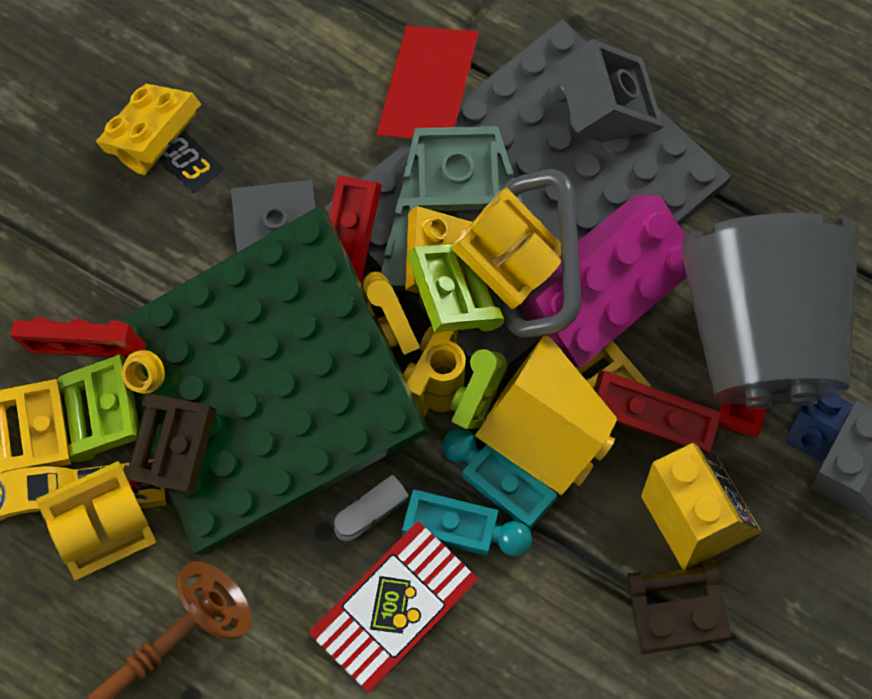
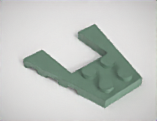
M498 126L415 128L381 273L385 275L394 291H407L405 290L409 211L416 206L433 211L484 210L496 194L514 179V173ZM519 195L517 198H518V199L522 202V204H523L521 195Z

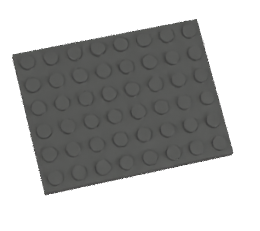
M563 19L462 98L455 127L498 126L514 173L513 178L543 169H556L567 175L573 184L575 192L578 241L635 194L661 196L678 225H681L727 186L731 179V175L660 109L659 113L664 128L656 132L605 142L576 134V130L570 122L571 113L566 95L560 87L561 78L556 63L586 44L587 41ZM413 138L361 178L382 184L367 253V259L380 272ZM546 186L520 194L524 206L560 241L558 197L555 187ZM332 202L324 207L328 214H330ZM483 210L436 212L473 222V219H476ZM399 291L430 322L425 306L419 302V293ZM519 307L521 318L525 321H529L523 313V311L521 310V308ZM505 323L490 331H481L480 328L458 330V345L463 350L465 358L469 363L472 355L478 350L496 351L506 356L508 360L507 371L530 353L541 340L540 337L521 338L511 333Z

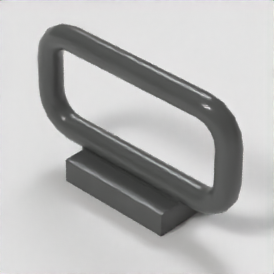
M543 169L512 179L504 187H507L518 197L527 191L553 186L557 191L564 293L562 309L553 316L525 321L520 316L519 306L511 309L487 285L494 306L499 307L502 311L505 325L511 333L521 338H535L557 333L568 328L575 321L581 307L582 297L575 192L573 184L567 175L556 169Z

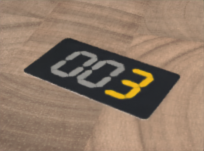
M185 130L180 133L174 142H169L168 149L159 158L192 193L198 192L223 171V167Z

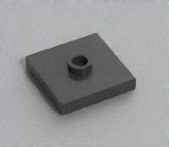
M313 180L231 188L237 252L316 208Z

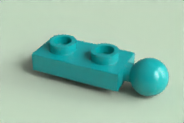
M455 428L445 435L442 442L445 456L453 462L468 463V466L462 471V478L512 519L524 523L530 530L557 500L558 494L486 444L481 451L478 450L476 439L470 431L464 428Z
M415 489L412 491L402 528V535L419 521L444 546L488 556L491 542L497 543L501 551L509 556L523 555L532 544L531 531L524 523L510 521L503 526L496 525L499 510Z

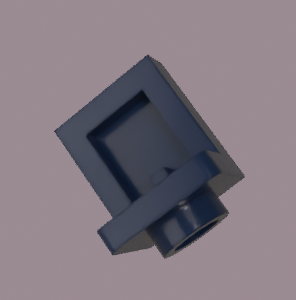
M839 395L818 399L817 404L803 406L785 440L786 443L823 461L838 436L853 404L842 399Z

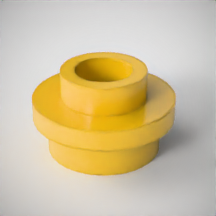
M140 350L127 357L123 364L121 375L124 384L130 390L144 394L154 392L160 388L164 381L165 371L161 360L156 354L151 351ZM143 365L148 371V378L142 372Z

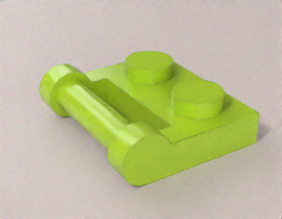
M454 244L413 247L407 258L434 332L480 328L481 331H490L500 327L505 322L500 308L494 306L486 283L451 249ZM460 267L462 268V270H463V272H464L465 278H466V280H467L468 286H469V288H470L471 294H472V296H473V299H474V302H475L477 308H475V306H474V304H473L471 295H470V293H469L468 287H467V285H466V282H465V279H464V277H463V274H462V271H461Z
M482 349L472 355L470 365L474 373L467 388L461 385L452 400L450 409L455 411L451 422L466 429L480 428L508 369V360L500 352Z
M122 355L94 363L58 378L59 390L65 399L71 439L68 450L72 462L88 461L93 459L95 454L136 441L139 421L134 391L130 390L122 379L121 371L127 359ZM84 389H86L92 436L89 437L81 395Z

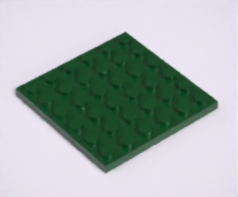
M321 205L118 320L131 325L133 331L147 344L145 350L156 354L164 366L165 377L162 385L156 391L149 394L209 405L217 409L194 495L169 490L194 554L203 556L430 433L327 210ZM143 365L142 372L148 378V371ZM134 391L137 414L141 421L145 409L141 407L144 394ZM161 413L160 421L152 446L154 456L158 446L166 413Z

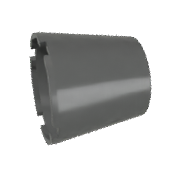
M817 213L764 214L715 223L714 233L703 236V232L694 231L682 240V259L716 400L729 404L746 405L748 409H764L777 404L790 403L794 406H807L817 404L818 399L832 397L849 389L858 256V228L856 224L845 218L835 220V224L824 223L823 214Z

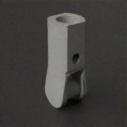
M391 475L363 495L360 500L337 514L334 521L336 536L345 542L356 539L372 527L373 523H378L407 502L409 495L401 483Z

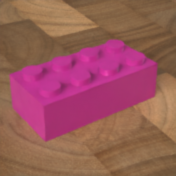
M635 194L578 241L582 297L580 311L575 321L568 328L547 335L553 339L575 367L581 368L687 278L681 254V242L686 236L661 196ZM562 261L557 269L541 285L533 289L521 305H519L529 321L553 316L562 309L564 304Z

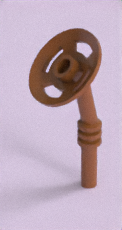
M200 561L188 563L181 569L177 577L178 594L187 613L151 644H142V651L136 649L133 652L134 658L131 656L125 658L126 664L86 696V698L113 699L137 678L144 679L146 677L145 671L149 673L154 671V664L160 666L162 664L161 658L199 626L221 639L236 640L242 637L251 626V611L241 589L226 573L211 564ZM192 577H198V581L187 588V580ZM213 584L217 586L225 594V596L228 598L232 606L227 607L225 597L220 591H218L215 588H212ZM200 591V596L196 598L194 592ZM217 616L222 618L220 622H216L214 619ZM231 621L235 622V626L232 630H222Z

